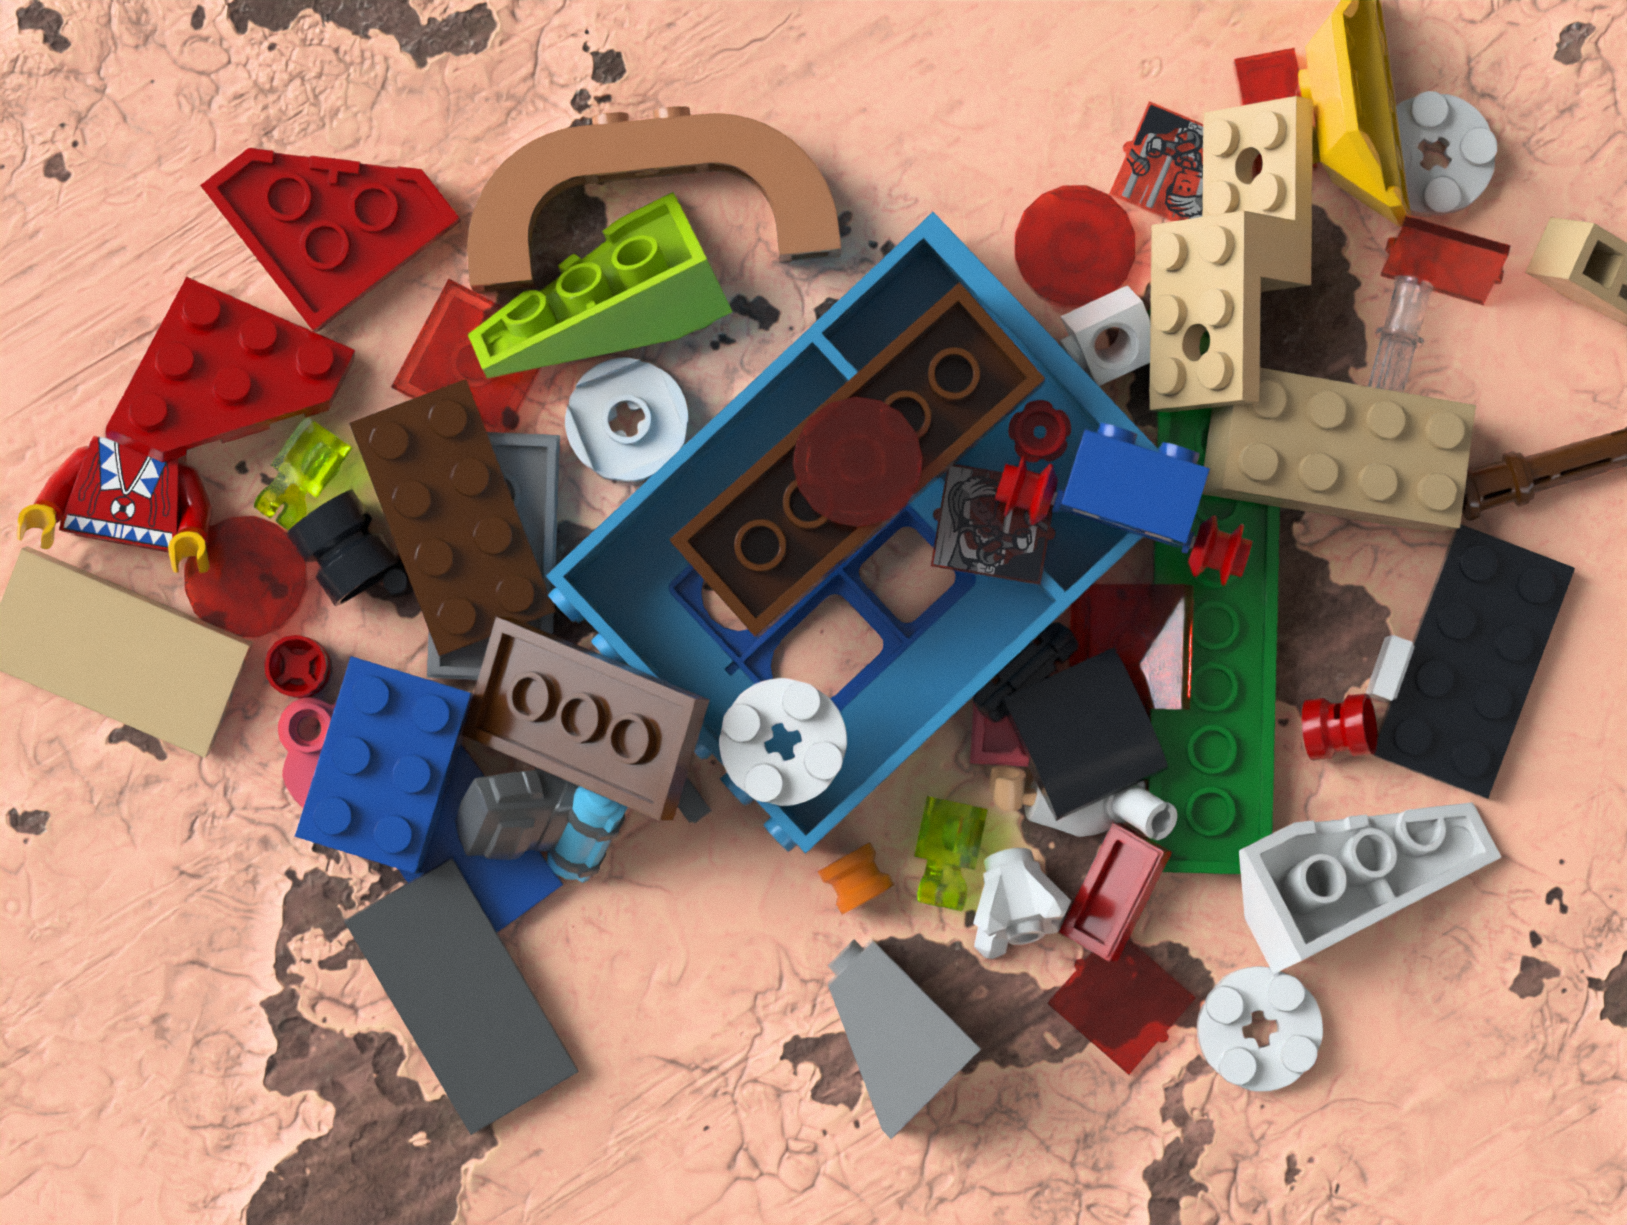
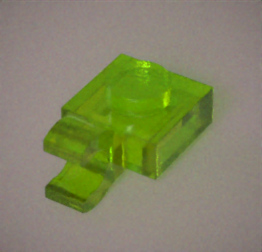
M304 417L270 466L279 471L271 484L259 493L255 500L254 508L271 519L276 514L278 508L284 504V508L278 514L275 522L288 531L306 516V494L310 493L315 498H318L327 484L337 475L341 464L353 448L311 418Z
M927 796L914 857L927 859L925 872L917 890V901L919 903L958 911L963 910L968 890L966 881L961 873V868L976 869L988 809Z

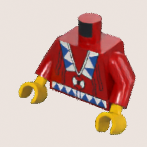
M93 436L89 446L76 448L49 477L34 504L21 510L17 520V539L21 541L24 533L31 528H40L43 530L41 548L50 549L54 544L55 525L60 521L59 531L68 535L169 553L174 573L179 572L178 565L183 558L195 556L197 557L199 573H205L209 569L206 544L213 507L198 469L187 463L186 455L162 463L107 438Z

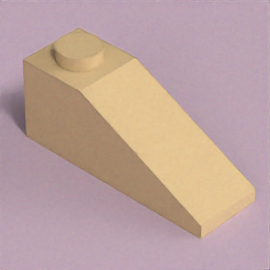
M1550 217L1525 273L1568 299L1627 326V243L1595 223Z

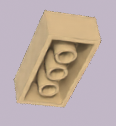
M1260 368V402L1212 408L1204 467L1210 468L1202 494L1432 533L1458 529L1461 524L1476 405Z

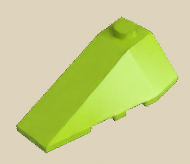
M674 192L617 219L602 231L606 241L582 259L573 253L561 262L558 267L562 274L541 291L525 290L470 332L468 337L486 377L491 378L677 340L695 330L704 329L714 321L732 313L733 311Z

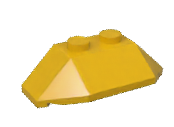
M1340 0L1305 46L1308 69L1299 70L1298 72L1302 97L1313 100L1315 126H1313L1312 163L1321 162L1332 183L1398 227L1413 226L1382 0Z

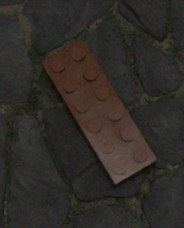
M959 282L669 540L754 637L759 638L1045 384V377Z

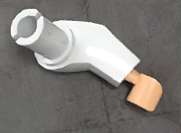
M996 765L992 767L990 772L989 792L993 795L995 804L1001 810L1007 812L1021 809L1022 805H1025V815L1029 821L1078 837L1096 835L1108 831L1113 822L1122 824L1128 822L1141 830L1147 837L1160 840L1171 833L1177 821L1176 808L1169 802L1166 803L1146 791L1145 781H1141L1056 821L1035 780H1033L1030 788H1024L1026 779L1024 770L1011 765Z

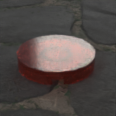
M1062 185L1041 194L1024 210L1014 233V262L1023 281L1039 299L1061 308H1079L1116 291L1125 283L1135 260V231L1127 212L1109 194L1088 185Z
M852 397L829 403L810 417L796 440L793 468L798 488L814 511L835 524L860 528L886 522L906 507L920 484L923 464L917 434L902 413L880 400Z
M257 516L230 517L210 526L206 544L209 560L207 572L199 573L197 557L188 556L184 565L185 593L194 613L203 621L242 638H260L284 628L300 611L308 590L307 563L287 536V532L280 525Z

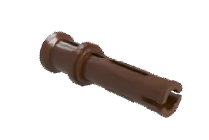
M1627 426L1624 429L1573 442L1526 457L1520 452H1507L1502 455L1501 461L1468 470L1462 514L1466 520L1472 521L1480 517V511L1512 502L1518 507L1524 506L1534 499L1536 492L1627 467Z

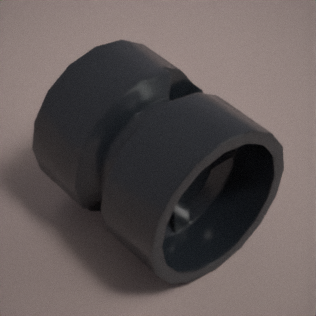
M352 489L322 504L298 521L286 533L305 562L317 561L320 565L316 579L334 606L341 605L382 580L387 571L397 568L401 564V560L382 533H370L368 531L372 517Z

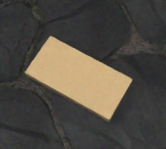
M29 546L21 548L0 602V671L203 758L210 754L254 642Z

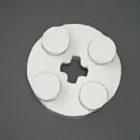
M1426 91L1416 97L1402 101L1396 105L1411 215L1420 217L1443 216L1465 209L1482 194L1494 172L1497 140L1490 131L1487 121L1471 104L1450 94ZM1438 140L1447 147L1444 155L1449 159V164L1446 168L1436 164L1428 171L1420 165L1424 154L1418 149V146L1422 141L1432 145Z
M629 357L614 358L599 363L581 377L570 396L565 414V429L569 443L579 460L604 479L622 482H638L649 479L685 445L689 413L684 395L671 375L651 363ZM623 403H627L631 411L642 409L645 415V419L637 424L639 433L632 437H627L623 430L613 432L610 428L609 422L617 418L615 407Z
M788 678L769 679L746 689L725 713L719 738L720 755L731 780L753 799L780 806L795 805L813 799L825 791L841 770L847 748L846 726L835 703L811 684ZM779 723H783L784 728L788 732L798 730L801 734L802 742L793 746L795 757L787 761L783 760L779 752L769 754L765 746V742L773 738L771 727Z
M1264 966L1245 967L1224 976L1207 995L1197 1018L1198 1043L1207 1063L1227 1082L1250 1091H1272L1295 1082L1315 1064L1323 1037L1322 1016L1314 996L1296 977L1281 971L1273 974L1270 967ZM1255 1011H1262L1266 1020H1275L1277 1024V1031L1269 1034V1044L1258 1047L1255 1038H1245L1243 1035V1026L1252 1023L1251 1013Z

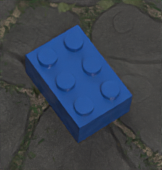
M351 656L294 837L410 873H422L464 739L462 732L473 693Z

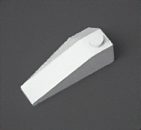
M1473 802L1409 809L1392 814L1348 816L1339 820L1294 822L1239 850L1244 917L1272 973L1275 974L1500 859L1501 855Z

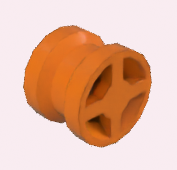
M871 842L817 871L822 881L832 885L837 893L836 906L841 915L895 885L890 875L880 872L874 861L876 851Z

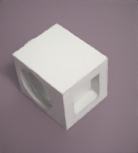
M1128 285L1061 316L1069 335L1060 340L1061 347L1098 386L1150 363V318L1143 301ZM1112 327L1119 328V334L1114 344L1106 349H1095V341L1102 331Z

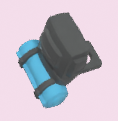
M534 767L535 770L503 773L473 780L461 801L454 821L459 840L467 856H485L487 859L513 860L518 859L528 850L548 851L547 863L555 874L566 880L577 879L581 883L588 881L590 877L599 872L600 865L606 856V851L611 841L619 834V829L625 820V812L628 808L537 767Z

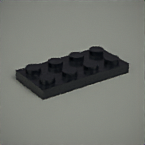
M1460 524V528L1454 530L1412 640L1415 647L1397 698L1390 701L1377 733V749L1375 754L1371 756L1480 798L1488 799L1575 568Z

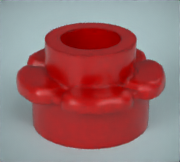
M1035 400L1027 403L1022 412H1016L1009 422L1008 434L1010 439L1015 442L1014 450L1019 457L1025 455L1026 461L1036 463L1039 459L1051 462L1061 457L1068 446L1066 438L1071 434L1072 428L1070 420L1063 410H1055L1048 401ZM1042 426L1046 429V435L1043 438H1037L1034 435L1036 427Z

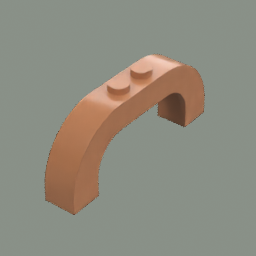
M687 106L659 108L653 111L654 119L629 121V114L625 112L598 114L592 116V125L564 128L532 140L515 151L495 170L478 197L469 225L467 261L470 287L474 293L536 287L532 236L537 219L552 199L560 193L579 185L704 172H725L739 176L754 185L764 195L772 209L776 224L780 263L841 257L836 207L825 178L808 154L792 139L765 123L733 114L708 113L691 115L690 107Z

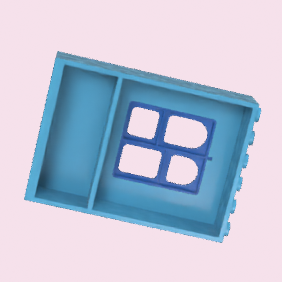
M934 212L926 217L546 575L556 587L548 594L549 598L572 622L576 621L580 624L586 619L595 628L598 634L591 642L603 656L625 665L628 664L639 671L710 699L694 753L702 760L704 758L708 759L713 754L722 765L719 738L725 713L746 689L759 682L773 679L771 663L775 649L782 639L828 596L837 594L844 597L880 635L883 640L882 651L836 695L830 698L843 717L847 731V748L842 768L829 787L815 798L795 805L780 806L757 801L771 816L763 826L788 852L797 845L805 854L810 851L1143 538L1142 536L1060 510L1058 513L1052 512L1053 505L1050 504L1046 516L1049 522L1045 519L1041 520L1048 525L1047 533L1037 527L1033 548L1034 551L1040 537L1046 536L1038 582L951 567L955 572V581L952 586L916 620L909 623L901 622L861 580L859 570L861 565L903 527L914 528L936 551L949 475L948 470L759 638L754 637L748 629L736 631L724 628L708 614L703 604L701 592L704 579L669 539L959 282L1045 377V384L954 464L953 467L973 470L972 477L975 475L987 477V472H989L988 478L995 479L999 484L1005 464L1018 467L1021 457L1014 450L1015 442L1010 439L1008 434L1009 422L1016 412H1022L1027 403L1035 400L1048 401L1055 410H1063L1071 423V434L1066 438L1068 446L1061 457L1051 462H1047L1044 459H1039L1036 463L1026 461L1027 470L1039 474L1049 464H1053L1058 477L1056 493H1058V490L1065 491L1085 429L1097 433L1100 423L1114 425L1138 434L1134 445L1158 452L1159 449ZM1038 426L1034 429V435L1037 438H1043L1046 435V429ZM985 481V482L979 483V484H977V485L989 484V483H994V482H993V481ZM996 485L988 486L993 487L996 490L998 489V486ZM980 497L970 501V519L976 520L972 521L973 524L988 525V521L984 520L994 517L995 497ZM1000 502L997 507L995 520L991 521V525L998 526L1000 531H1003L1005 518L1003 513L1006 503ZM1018 507L1013 509L1008 534H1014L1020 528L1029 529V526L1026 525L1023 519L1025 509ZM978 510L981 511V512H985V511L988 510V512L982 514V513H979ZM982 527L984 532H991V527ZM996 529V530H994L993 534L996 532L995 535L997 536V535H998V531H997V529ZM1021 530L1018 531L1016 534L1022 536V532L1027 533L1028 531ZM965 532L964 538L967 547L977 550L979 545H975L972 533ZM986 534L981 535L984 539L988 537ZM1004 535L1001 540L1010 543L1012 542V536ZM993 541L982 549L985 552H992L1002 544L998 541ZM1017 548L1006 550L1003 564H1007L1015 555L1024 554L1025 551H1019ZM994 553L993 559L995 562L1002 558V556ZM783 723L771 727L773 738L765 742L768 753L779 752L784 761L795 757L793 746L802 742L799 731L788 732L784 728ZM727 772L720 778L723 784L743 805H749L755 800L736 786Z

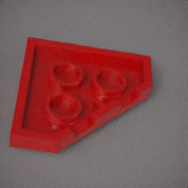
M248 148L200 185L315 333L461 222L460 217L425 172L417 168L401 166L395 168L363 164L360 161L312 155L310 157L275 153L272 150Z
M186 276L106 426V438L163 463L187 455L188 449L221 440L222 444L268 430L271 423L304 414V417L307 418L329 411L354 362L355 350Z

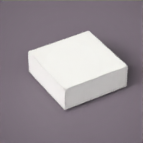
M1395 635L1384 638L1365 692L1371 698L1384 703L1397 698L1415 647L1412 641Z

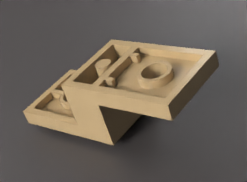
M1293 96L1204 112L1203 217L1153 224L1151 226L1149 410L1167 413L1260 402L1261 292L1311 285L1312 99ZM1260 153L1263 160L1262 171L1253 180L1252 165ZM1208 330L1210 346L1208 352L1201 356L1199 348L1200 339L1203 333Z

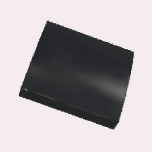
M1115 647L1002 699L1001 706L1029 758L1028 768L1056 821L1168 769L1166 758L1154 728Z

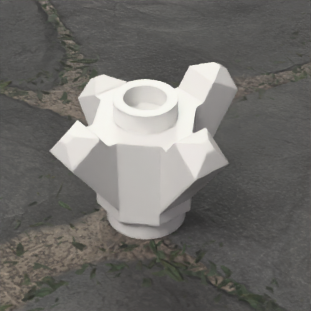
M1011 848L988 856L984 860L986 870L983 873L984 888L973 922L978 927L974 947L984 958L994 959L1006 953L1008 942L1012 945H1023L1038 941L1045 934L1059 932L1066 918V911L1071 900L1041 871L1040 863L1034 861L1032 850L1028 848Z

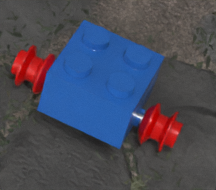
M1100 423L1097 433L1084 430L1065 491L1058 490V493L1055 492L1058 477L1053 464H1049L1040 474L1027 470L1025 455H1022L1018 467L1005 464L994 499L1006 503L1003 513L1004 517L1015 507L1028 510L1030 525L1034 526L1047 516L1050 504H1052V512L1058 513L1060 510L1170 546L1182 547L1181 552L1188 554L1189 548H1191L1188 562L1194 577H1198L1206 567L1219 571L1222 586L1226 585L1229 575L1242 577L1253 543L1251 540L1242 538L1244 524H1240L1229 534L1218 529L1217 516L1212 515L1199 525L1196 536H1194L1195 532L1190 531L1210 468L1197 465L1200 454L1195 451L1162 442L1158 452L1134 445L1138 434L1114 425Z

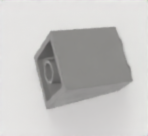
M872 938L863 947L853 939L828 964V967L835 973L828 981V987L881 1129L892 1139L981 1049Z

